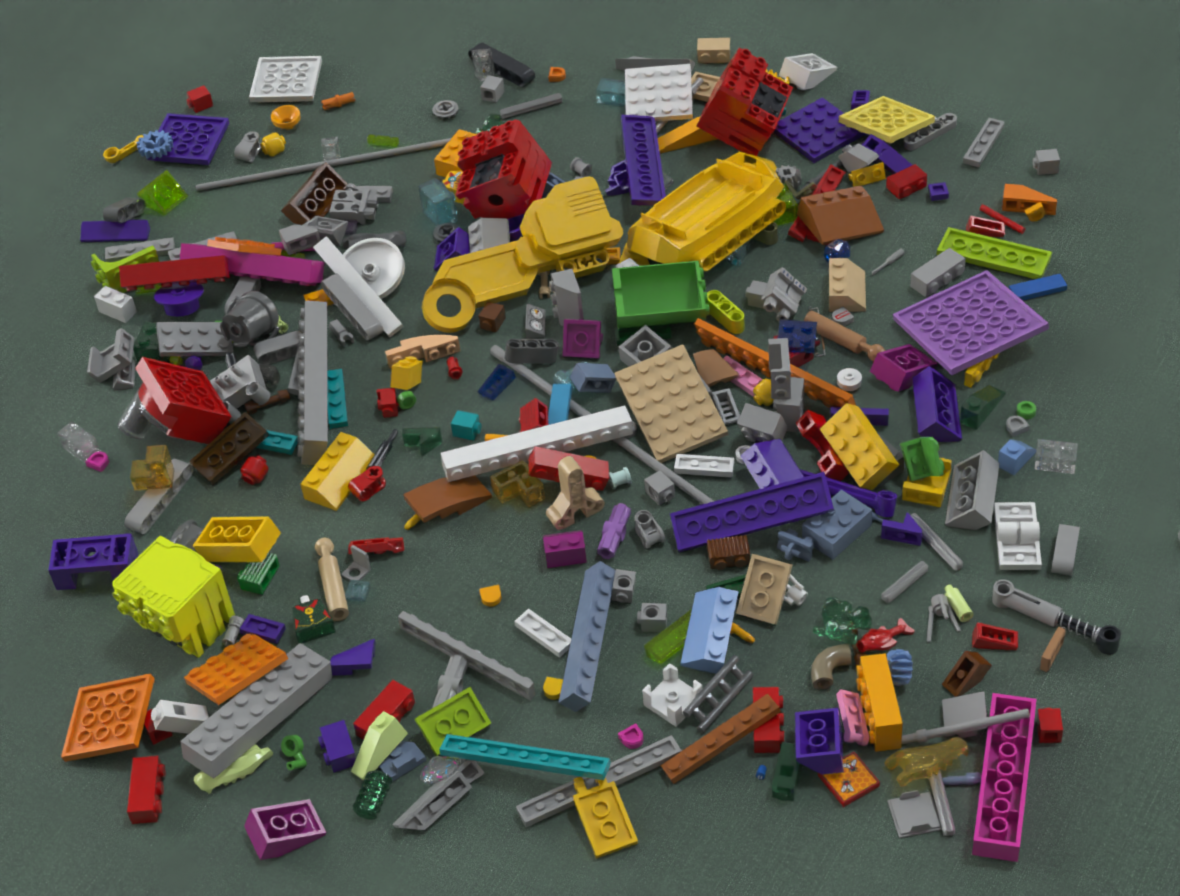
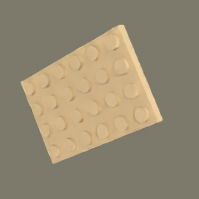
M683 344L614 373L655 459L660 463L675 458L677 454L687 453L728 435V430Z

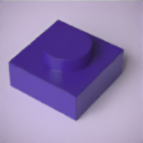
M945 182L928 184L931 201L949 199V192Z

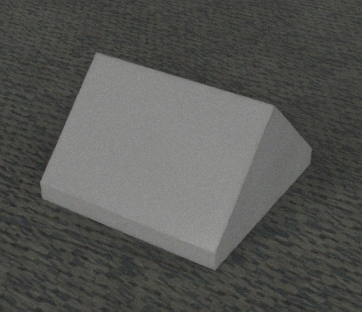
M315 216L302 226L316 228L319 232L320 241L327 236L334 245L340 246L348 221Z

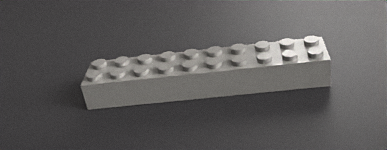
M305 300L304 308L300 310V319L303 320H299V331L302 333H299L298 342L302 346L299 347L298 358L302 359V361L299 360L298 371L302 373L298 377V385L302 387L298 390V399L302 401L298 403V413L301 415L298 417V428L301 430L298 431V442L301 444L298 445V457H301V464L315 465L326 452L328 442L327 302Z

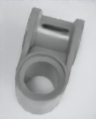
M252 131L245 134L244 138L235 148L234 156L236 159L248 162L254 161L257 154L262 150L257 132Z
M647 510L638 511L635 514V531L644 547L648 549L650 545L665 542L663 530L657 524L652 514Z

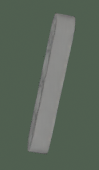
M946 113L936 118L934 123L903 138V147L906 150H915L950 131L957 125V116L953 113Z

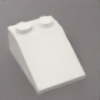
M813 53L785 57L779 76L783 77L784 80L788 76L790 83L797 85V88L800 90L814 88L835 72L837 67Z

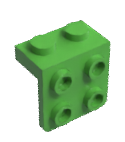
M920 437L900 443L910 481L929 476L943 475L944 463L939 458V445L933 437Z

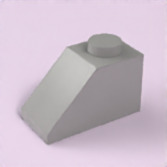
M859 143L854 146L849 144L842 149L843 153L838 156L848 173L868 166L879 157L877 153Z
M294 224L279 230L282 244L288 255L313 247L320 242L319 232L316 228Z

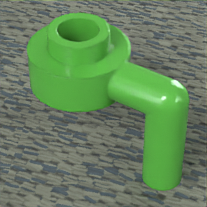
M288 735L283 738L281 743L283 753L288 757L294 756L296 760L287 763L288 770L304 768L307 765L302 755L304 744L298 735Z

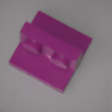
M564 319L563 356L600 358V343L603 341L604 333H601V321Z

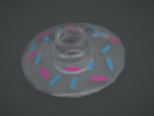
M448 756L433 757L421 770V781L425 784H433L447 779L459 768V758Z

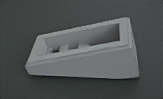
M730 388L712 392V401L725 425L737 423L740 414ZM729 410L732 411V412L726 413V414L723 413V412L729 411ZM733 415H734V417H735V418H731V419H727V420H726V418H725V417H729V416H733Z

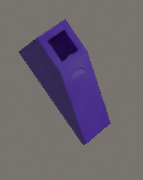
M872 134L862 144V146L879 155L873 163L883 162L884 169L892 174L912 166L909 161L886 142Z

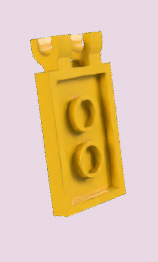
M577 777L574 778L573 783L577 792L576 795H573V801L595 857L599 858L638 844V839L615 782L608 783L606 777L604 780L595 779L597 786L587 789L583 778Z

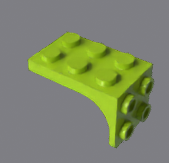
M153 245L117 262H104L95 253L91 255L93 260L91 265L97 272L95 277L98 283H102L103 287L107 286L121 293H125L127 290L121 287L119 266L159 262Z

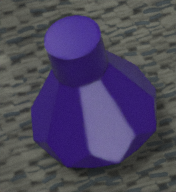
M202 356L188 357L185 361L186 367L200 371L203 365L201 361Z

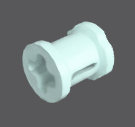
M627 467L615 473L609 472V483L612 489H616V486L624 483H632Z

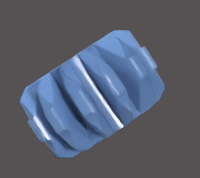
M903 649L891 650L887 653L892 682L897 686L908 684L912 677V656L908 651H903Z

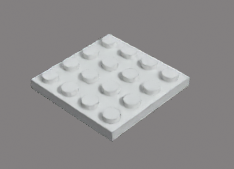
M259 57L249 95L250 102L313 101L322 57Z
M681 64L625 69L626 115L655 117V122L693 119L691 65Z

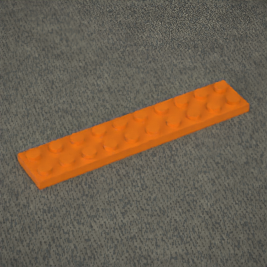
M699 318L696 320L694 325L701 337V342L705 346L710 347L712 345L716 347L719 353L723 355L728 353L735 361L740 362L742 360L746 362L749 368L753 370L758 368L762 374L771 377L768 352ZM790 364L791 377L804 378V392L812 400L816 401L819 399L830 409L831 407H843L846 403L856 406L852 394Z

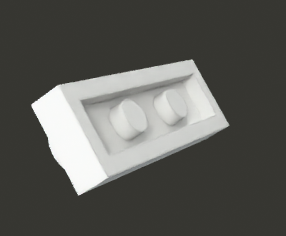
M677 454L674 473L733 477L735 462L734 458Z
M530 609L526 610L514 621L517 628L559 658L570 649L571 638Z

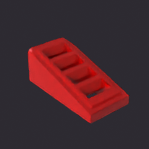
M970 216L966 225V231L988 237H1004L1005 224L999 221Z
M977 622L973 630L972 647L1017 650L1018 631Z

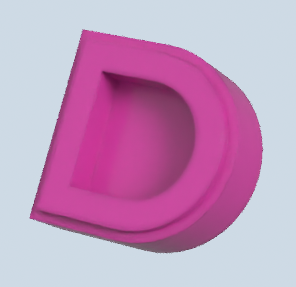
M95 452L85 463L87 467L102 472L108 466L109 459L105 452Z
M637 724L618 733V738L627 748L635 749L643 744V732Z

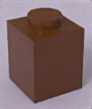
M487 302L479 314L480 328L497 333L506 319L504 305Z

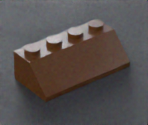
M325 162L312 173L280 211L292 223L299 225L305 224L315 216L324 217L331 208L335 190H345L348 183Z

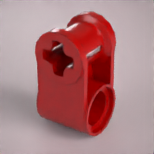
M371 466L362 474L353 478L348 484V490L360 501H367L386 486V481L382 477L383 471L381 467Z

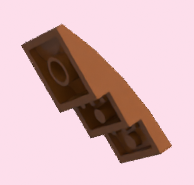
M475 475L448 482L447 477L441 478L403 494L405 501L424 523L438 515L441 519L454 512L461 515L493 498L492 494Z

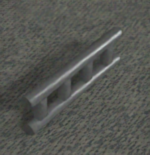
M733 655L682 712L685 717L689 718L693 714L700 721L697 727L700 733L706 731L754 676L750 670H747L744 674L736 666L740 661L736 655ZM729 672L738 679V682L732 688L724 680V677ZM717 685L726 694L720 702L711 694ZM704 700L713 707V710L707 716L698 708Z

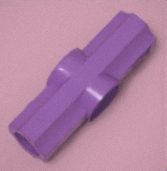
M619 503L615 505L609 521H605L603 525L602 539L597 552L604 559L614 557L620 541H623L625 538L626 524L631 514V509L625 504Z

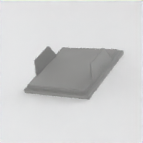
M985 692L942 700L944 727L987 718ZM988 726L945 735V737L956 734L961 738L975 736L978 730L987 729Z
M918 790L902 793L899 798L887 800L899 838L942 830L931 792L920 794Z

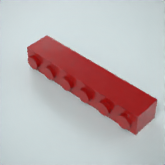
M225 255L119 266L120 284L127 291H137V288L144 287L145 290L155 289V286L160 285L162 288H170L172 284L189 286L190 282L207 284V281L210 280L219 283L225 282V279L230 278L228 257Z

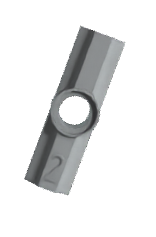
M455 655L450 657L445 674L439 678L438 693L432 708L462 692L463 677L468 666V660L462 656Z

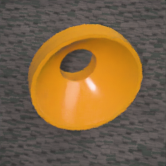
M292 105L280 106L271 113L272 123L281 129L289 130L294 128L301 118L300 110Z

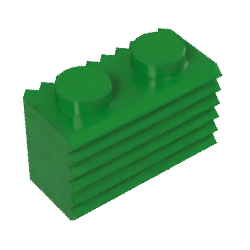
M268 552L262 562H246V567L239 572L237 577L240 588L263 595L280 566L277 555Z

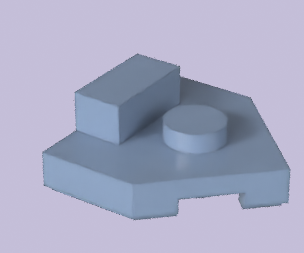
M401 741L378 767L391 783L424 763L426 757L414 742Z

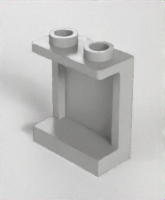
M120 328L116 331L114 344L103 351H99L95 347L90 348L87 373L101 383L132 363L134 337L123 328Z
M788 338L768 339L771 398H791Z

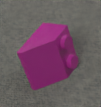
M582 530L543 535L547 568L587 563Z

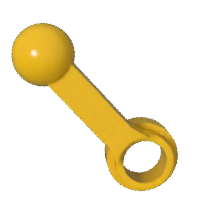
M143 135L137 136L133 142L120 150L117 147L106 149L103 153L105 160L109 163H116L119 159L122 160L138 150V138H143Z

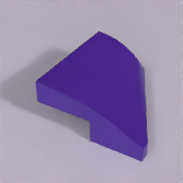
M625 159L611 167V176L608 179L609 188L605 190L607 196L629 192Z
M375 639L332 656L330 660L332 676L353 675V670L372 669L373 657H375Z

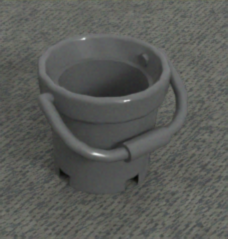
M257 291L246 292L240 298L235 296L228 306L225 316L222 318L223 321L220 323L221 333L227 341L231 339L235 342L233 345L236 347H244L248 344L255 346L259 343L253 342L256 338L272 332L270 337L266 339L268 340L274 338L280 330L278 327L279 315L277 308L266 295Z

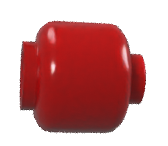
M261 456L249 457L240 469L241 478L251 485L260 484L269 471L266 464L267 461Z

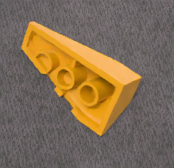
M697 117L659 137V152L661 154L718 138L696 127L700 117Z

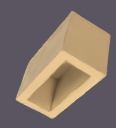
M698 38V63H729L730 38Z

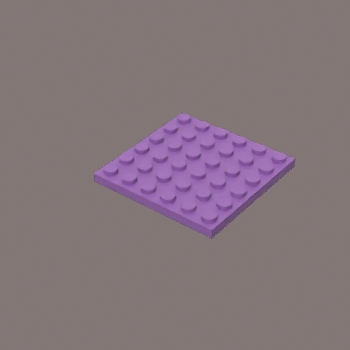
M987 270L893 314L894 321L951 375L1049 329L1047 321Z

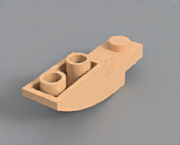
M426 335L400 341L401 346L385 351L389 369L399 360H403L408 356L416 357L417 360L424 358L426 362L460 352L459 339L457 336Z

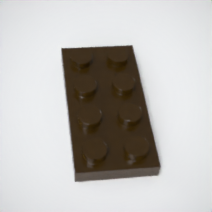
M245 412L194 456L189 463L207 481L214 485L269 436V433Z

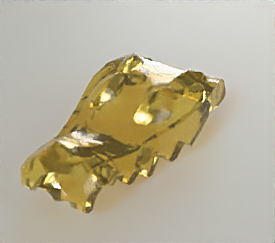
M953 737L944 742L929 746H917L899 750L888 757L884 764L889 770H893L899 765L903 772L897 776V782L900 786H906L913 780L930 778L932 774L938 775L939 769L945 771L948 765H952L953 759H957L961 754L968 756V745L962 738Z

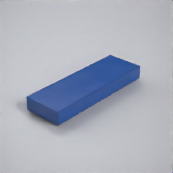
M1061 274L1010 285L1009 290L1023 301L1067 290V284Z

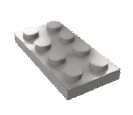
M157 322L156 325L160 356H226L227 353H233L232 340L227 341L221 333V322Z

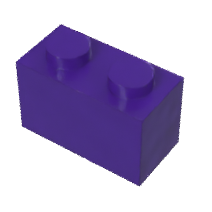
M341 720L320 727L322 736L318 737L321 749L326 748L327 751L323 753L326 765H331L333 773L353 767L356 755L345 721Z

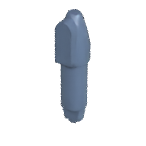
M979 772L966 773L965 776L942 778L945 785H973L980 783L982 779Z

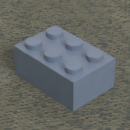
M840 490L831 498L834 507L833 512L810 517L802 524V539L806 536L814 538V548L832 560L872 525V509L843 490Z

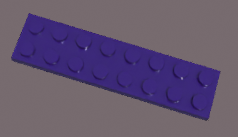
M621 115L631 205L654 206L666 197L655 117Z
M821 472L670 513L678 551L683 552L706 546L708 539L747 535L833 512L834 507L825 473Z

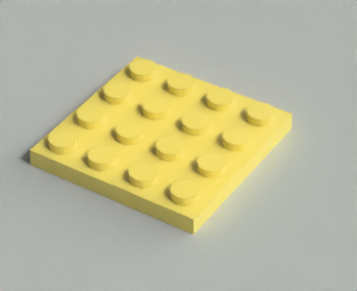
M885 96L839 116V123L844 124L846 127L857 129L861 133L872 134L886 143H893L935 122L934 115Z

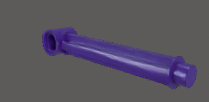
M800 469L804 477L814 475V473ZM826 477L830 495L835 496L840 490H843L861 503L873 508L877 515L882 517L894 516L897 495L894 492L883 490L876 493Z

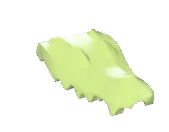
M254 744L214 779L200 771L194 776L195 785L200 790L210 794L213 788L219 787L221 784L226 786L230 782L235 783L237 778L244 779L247 774H252L263 761L272 757L273 752L268 747L260 749Z

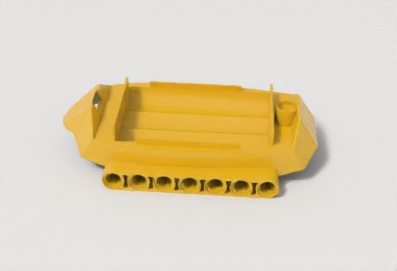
M738 152L725 160L717 158L716 164L687 180L656 203L647 213H641V218L628 231L627 247L635 253L663 264L699 261V267L703 268V271L710 270L785 212V202L776 199L784 186L776 173L777 167L775 163L771 160L743 152Z

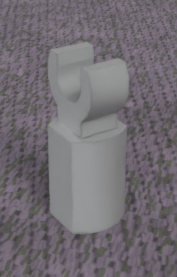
M336 319L330 322L329 329L340 340L343 347L346 346V340L354 342L353 335L348 333L339 320Z

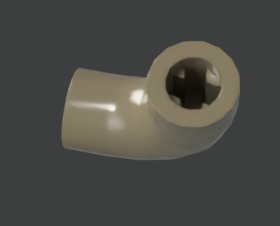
M849 644L826 648L816 656L811 666L812 685L815 689L823 690L831 687L834 683L832 670L837 666L851 665Z

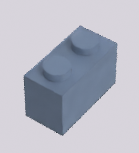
M576 363L570 376L579 392L610 393L616 381L615 375L608 364Z

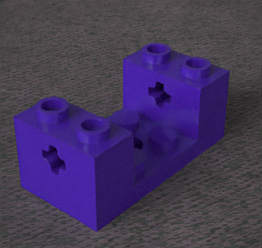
M131 533L53 540L48 571L56 590L76 589L78 573L110 571L114 581L138 557L139 553ZM91 552H95L94 555L88 556Z

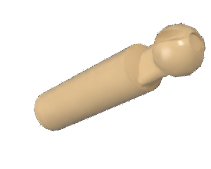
M320 538L315 543V551L319 556H322L318 561L328 613L331 620L340 621L348 617L349 610L338 561L335 556L331 555L334 551V544L329 538Z

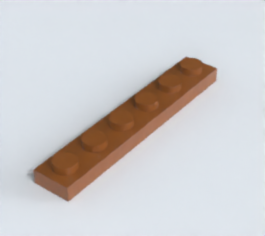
M766 694L660 765L671 782L675 784L781 712L780 708L769 694Z

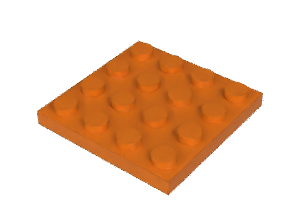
M246 634L241 637L239 642L224 648L223 652L219 655L210 657L205 664L192 669L184 679L189 686L217 705H220L288 660V657L284 651L259 636Z
M151 673L79 688L61 758L67 762L138 748L155 679Z

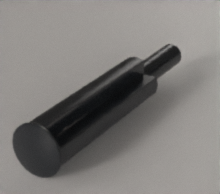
M397 429L392 431L387 440H383L366 470L371 466L380 467L393 447L392 442L398 434Z

